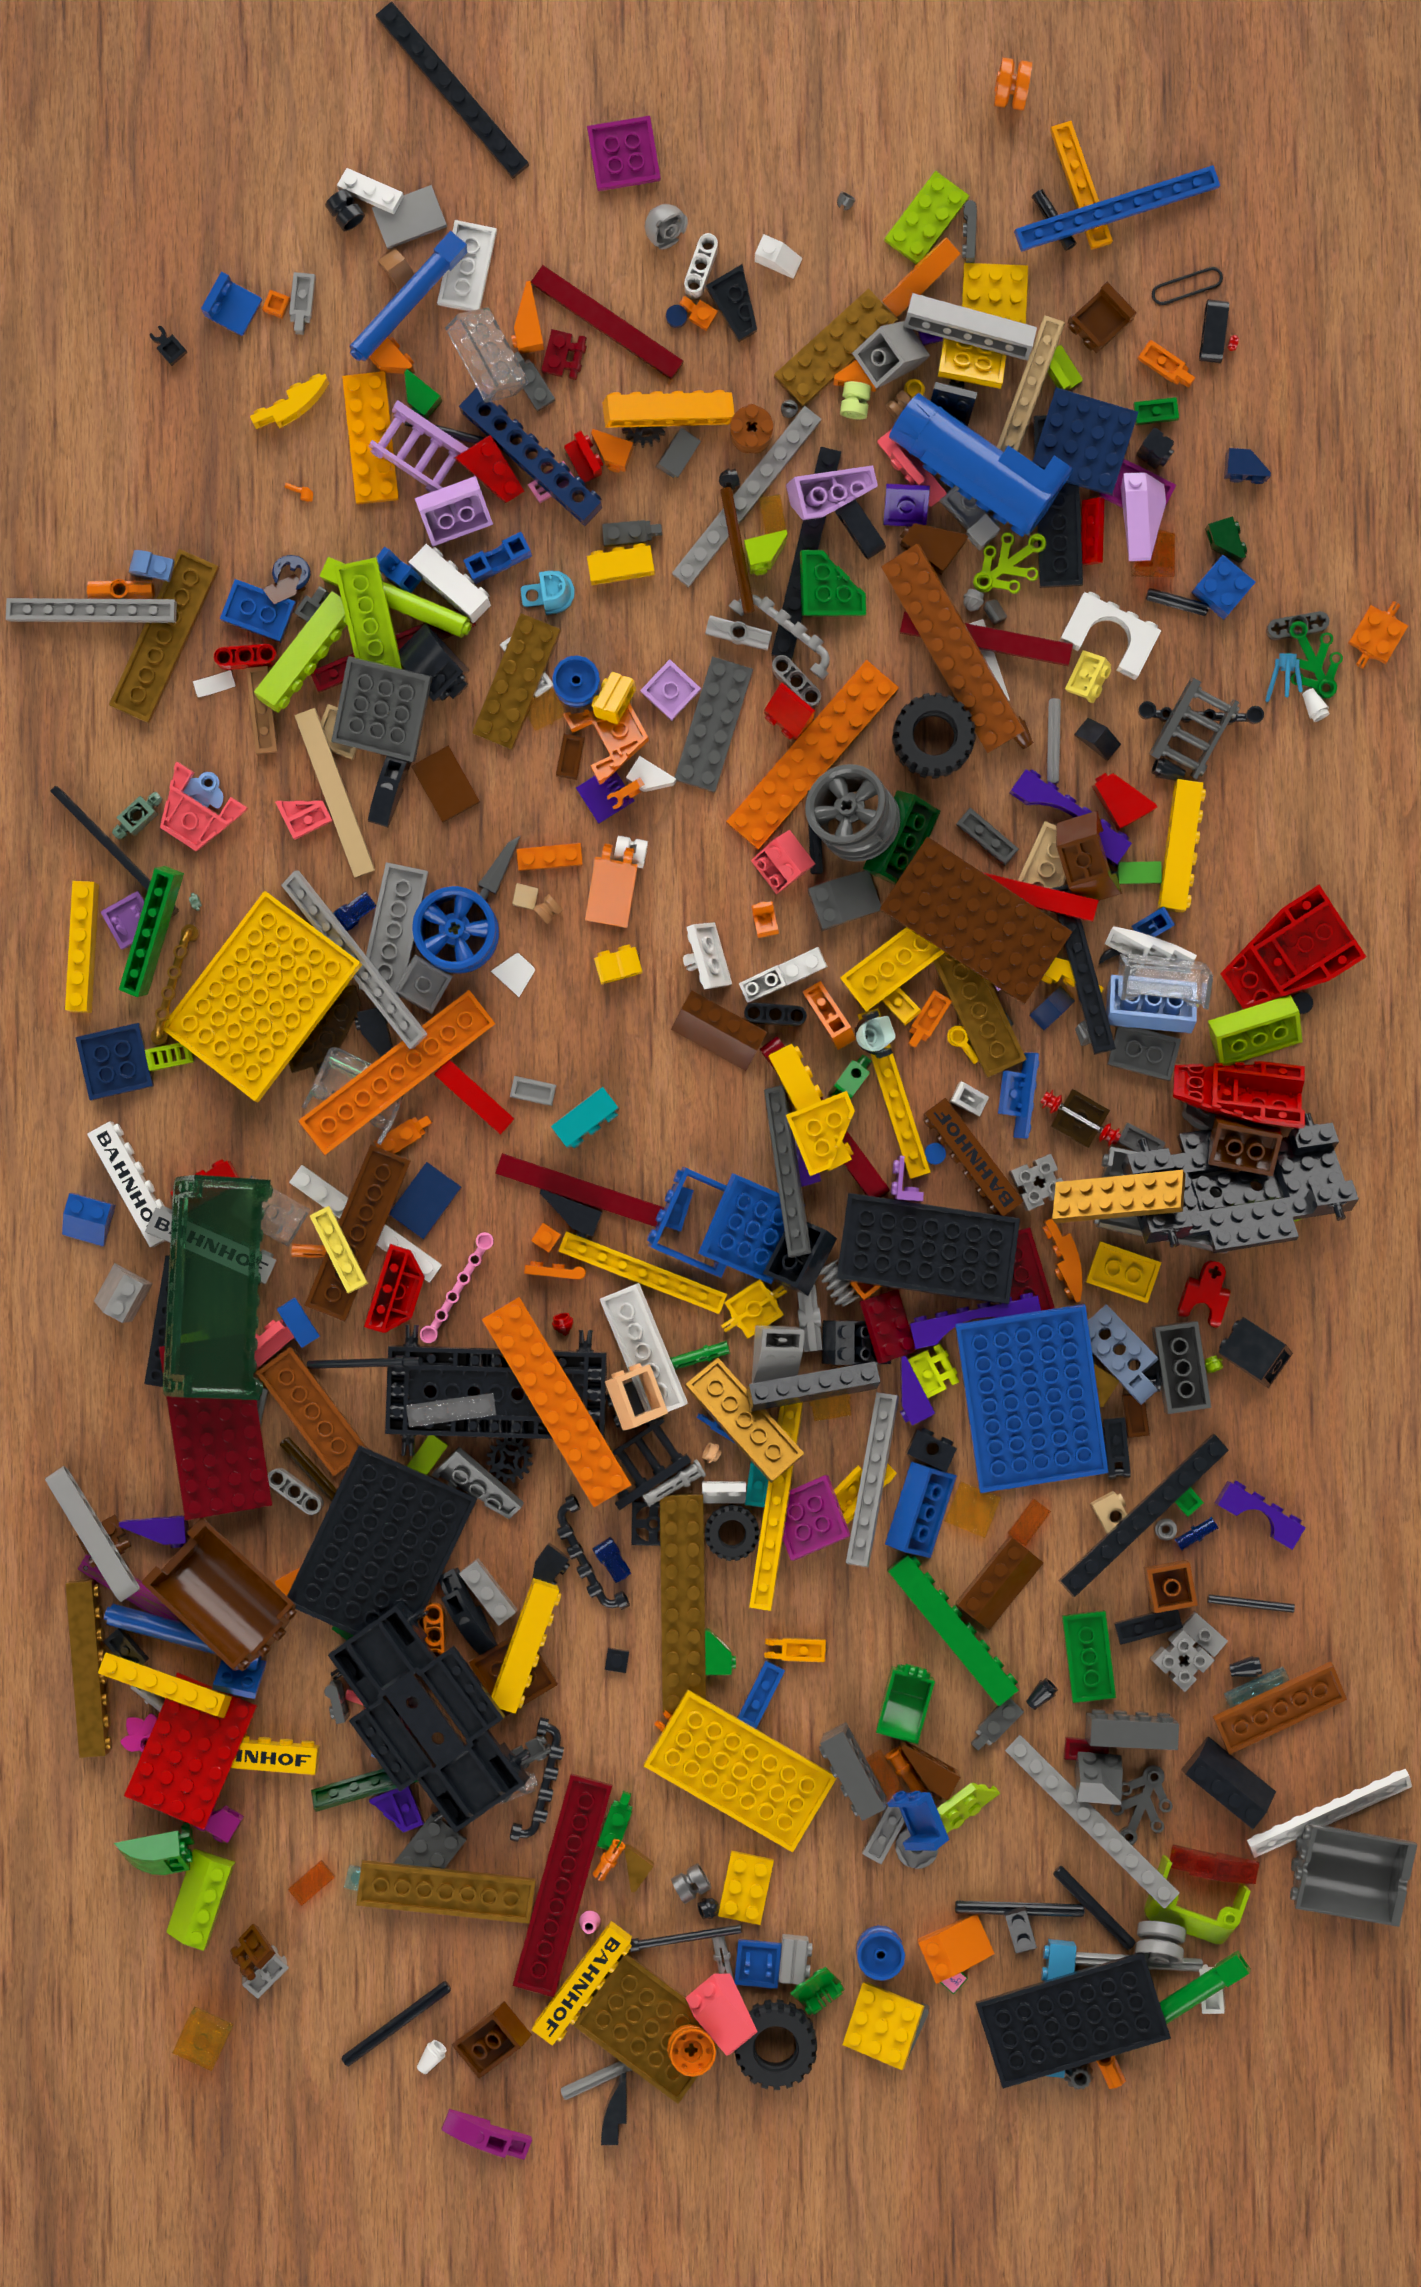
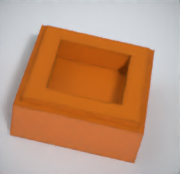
M269 290L262 310L283 319L291 299L286 295Z

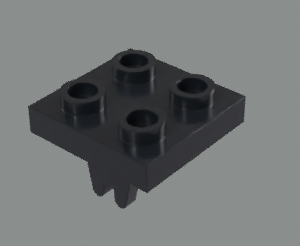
M951 379L948 385L935 382L930 401L939 407L941 406L946 412L968 427L977 392L964 389L963 381L956 383V380Z

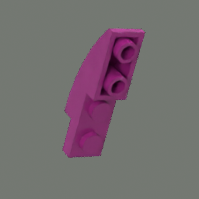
M452 2109L448 2110L441 2128L445 2133L470 2146L503 2158L509 2155L525 2160L532 2142V2137L529 2135L491 2125L490 2120Z

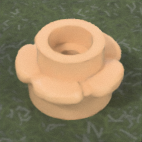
M709 1443L706 1446L702 1458L706 1459L707 1463L716 1462L721 1455L719 1445Z

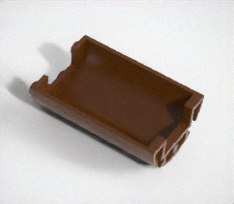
M202 1517L187 1532L191 1537L188 1542L162 1569L155 1566L141 1583L232 1670L244 1671L259 1656H266L271 1650L270 1646L274 1641H279L286 1634L284 1629L297 1613L295 1610L296 1605Z

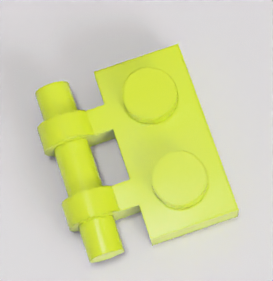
M941 1343L933 1346L936 1355L932 1357L928 1350H925L908 1359L927 1398L947 1389L943 1381L948 1378L952 1385L960 1382L956 1375L958 1372L955 1367H952L948 1359L949 1354L947 1350L943 1349ZM940 1361L945 1372L939 1374L934 1363Z

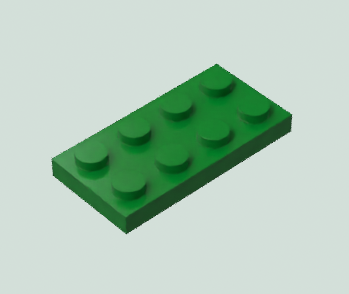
M1106 1611L1062 1615L1072 1702L1116 1698Z

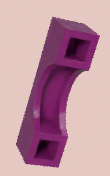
M225 1805L220 1810L212 1812L205 1830L213 1834L212 1837L221 1843L224 1841L228 1843L244 1816ZM194 1826L195 1828H197V1829L200 1830V1831H203V1832L205 1831V1830H203V1829H201V1828H199V1827Z

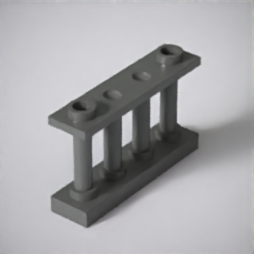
M1191 677L1149 754L1157 759L1165 755L1192 769L1193 771L1190 776L1197 779L1198 776L1202 777L1208 766L1206 762L1229 720L1236 717L1240 707H1238L1239 702L1232 699L1230 704H1227L1201 690V681ZM1192 698H1199L1224 711L1225 713L1219 724L1192 710L1191 706H1189ZM1188 717L1214 731L1209 742L1207 743L1181 729L1180 725H1178L1181 718ZM1171 736H1177L1203 750L1198 762L1170 748L1168 742Z

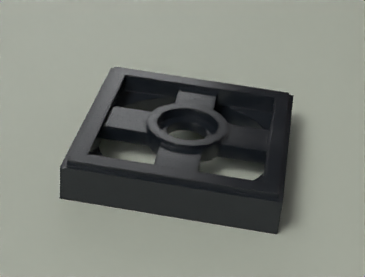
M633 1501L631 1545L660 1546V1541H657L658 1531L660 1530V1517H658L660 1502H656L649 1507V1517L647 1519H636L637 1513L642 1508L648 1507L645 1501ZM653 1519L658 1522L655 1528L649 1525V1522ZM636 1528H646L649 1531V1541L641 1538Z

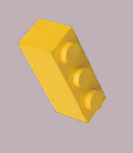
M645 543L633 545V548L630 549L616 547L612 549V552L603 553L602 550L593 551L591 555L587 556L592 586L655 575L650 545L646 546Z

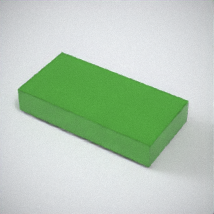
M1161 861L1118 862L1117 864L1119 884L1162 883Z

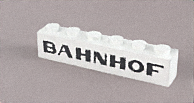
M109 1121L87 1134L149 1247H155L164 1242V1240L145 1232L155 1208L160 1209L164 1204L160 1199L157 1200L153 1194L155 1188L150 1180H145L143 1176L145 1170L139 1161L135 1162L132 1156L134 1150L129 1142H124L122 1138L124 1133L120 1125Z

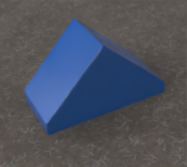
M1162 907L1133 924L1132 928L1134 931L1156 937L1175 926L1165 907Z

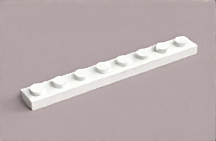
M301 1165L289 1183L324 1208L330 1206L334 1215L340 1218L348 1197L304 1165ZM385 1224L377 1246L386 1252L390 1244L411 1250L425 1277L424 1279L430 1283L442 1267V1264Z
M1406 1769L1393 1772L1390 1776L1381 1780H1375L1370 1785L1361 1789H1355L1346 1796L1335 1798L1326 1805L1315 1807L1304 1815L1295 1816L1284 1824L1275 1825L1272 1829L1256 1834L1247 1840L1253 1857L1256 1858L1298 1837L1300 1838L1305 1825L1309 1823L1327 1826L1412 1787L1410 1776Z

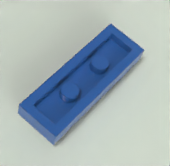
M765 1660L737 1716L738 1719L755 1729L757 1728L785 1669Z

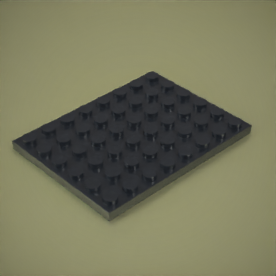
M359 1444L287 1597L296 1605V1610L352 1635L360 1632L400 1601H403L413 1613L420 1610L423 1606L426 1608L477 1498Z

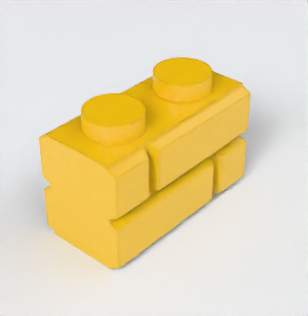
M611 672L608 679L605 678L603 680L599 696L595 695L592 701L596 718L607 720L617 725L636 691L635 681L632 678Z

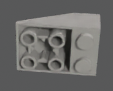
M755 1325L752 1383L798 1375L803 1354V1329L788 1326Z

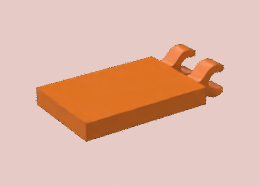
M604 843L602 858L595 857L585 920L627 928L638 864L632 863L634 849L626 847L622 862L611 859L613 845Z

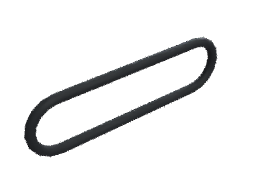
M1209 267L1164 282L1154 287L1152 299L1159 305H1166L1216 288L1222 283L1223 274L1218 268ZM1210 270L1217 271L1220 275L1219 282L1212 286L1164 302H1160L1155 298V291L1160 287Z

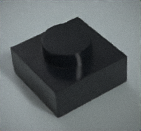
M608 1647L605 1670L626 1673L629 1650Z

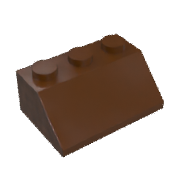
M1215 1116L1210 1136L1208 1164L1273 1176L1283 1134L1278 1127Z

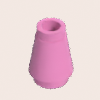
M586 1911L579 1918V1925L587 1934L595 1932L600 1927L601 1919L594 1911ZM587 1923H591L593 1926H592V1927H590V1926L588 1927V1926H586V1924H587Z

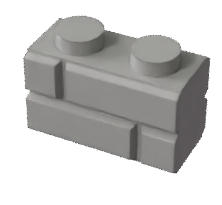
M782 1934L778 1981L788 1984L805 1982V1978H810V1965H807V1956H812V1943H809L807 1936Z

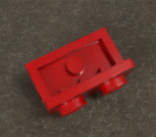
M582 431L574 434V441L564 445V449L578 476L587 483L602 475L601 466H603V462L598 454L594 455L592 452L593 444L589 436H584Z

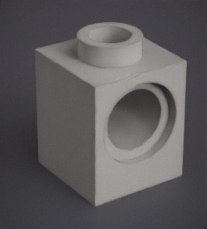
M985 513L967 530L966 535L969 536V541L980 551L999 534L1000 525L993 516L989 517Z

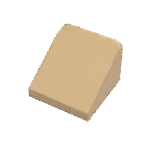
M517 883L512 902L513 906L533 910L536 904L538 888Z

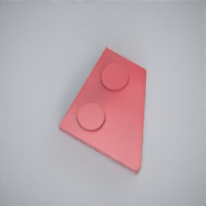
M323 801L275 802L294 840L333 821Z

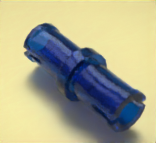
M1211 1516L1196 1527L1194 1525L1190 1527L1191 1530L1175 1538V1541L1183 1551L1193 1543L1201 1542L1203 1537L1219 1529Z

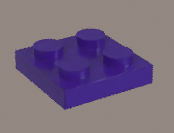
M886 484L883 525L912 526L914 523L926 525L930 486Z

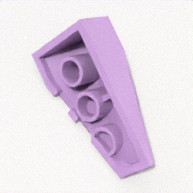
M873 465L798 476L786 484L790 505L802 520L824 517L878 487Z
M1124 473L1121 484V496L1129 561L1151 560L1166 506L1164 484L1147 473Z

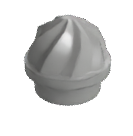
M968 589L967 594L963 596L966 609L969 611L978 610L984 604V594L974 589Z

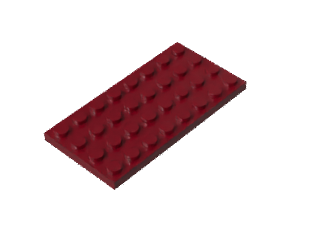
M246 1333L159 1347L185 1520L272 1506L250 1355L245 1349L248 1346Z

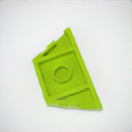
M970 1783L939 1806L937 1810L946 1832L948 1833L952 1829L959 1828L968 1817L978 1814L984 1805L1000 1794L995 1786L989 1789L985 1784L977 1785V1783Z

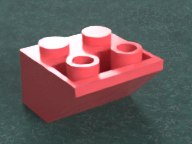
M790 830L775 838L751 860L776 895L815 865V862Z

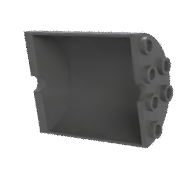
M1311 1823L1305 1825L1301 1838L1298 1837L1296 1840L1295 1849L1297 1855L1296 1858L1292 1859L1291 1870L1294 1871V1880L1290 1899L1294 1900L1295 1908L1399 1927L1407 1895V1882L1411 1877L1417 1843Z

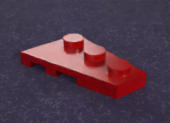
M491 435L454 457L458 463H461L473 476H476L504 503L525 492Z

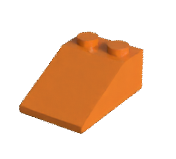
M972 1914L917 1939L936 1984L965 1971L995 1954L978 1914Z

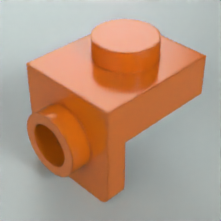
M760 902L752 905L757 937L761 938L779 934L773 902Z

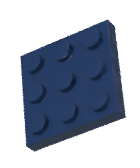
M140 1023L75 1037L90 1101L154 1086L152 1074L148 1068L145 1054L146 1048Z

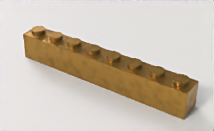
M94 1579L69 1581L66 1583L79 1758L106 1756L110 1752L109 1749H112V1737L108 1736L111 1720L110 1715L106 1713V1706L109 1705L108 1693H105L104 1684H107V1677L98 1674L105 1655V1650L101 1649L104 1632L99 1624V1619L102 1618V1608L98 1606L97 1597H100V1586L96 1584Z

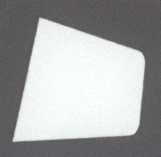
M516 953L491 972L520 997L535 968L519 953Z

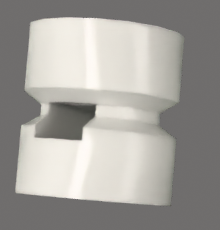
M618 836L613 860L623 862L626 847L633 848L635 853L633 854L632 863L638 864V868L643 869L648 841L636 839L633 842L629 837Z

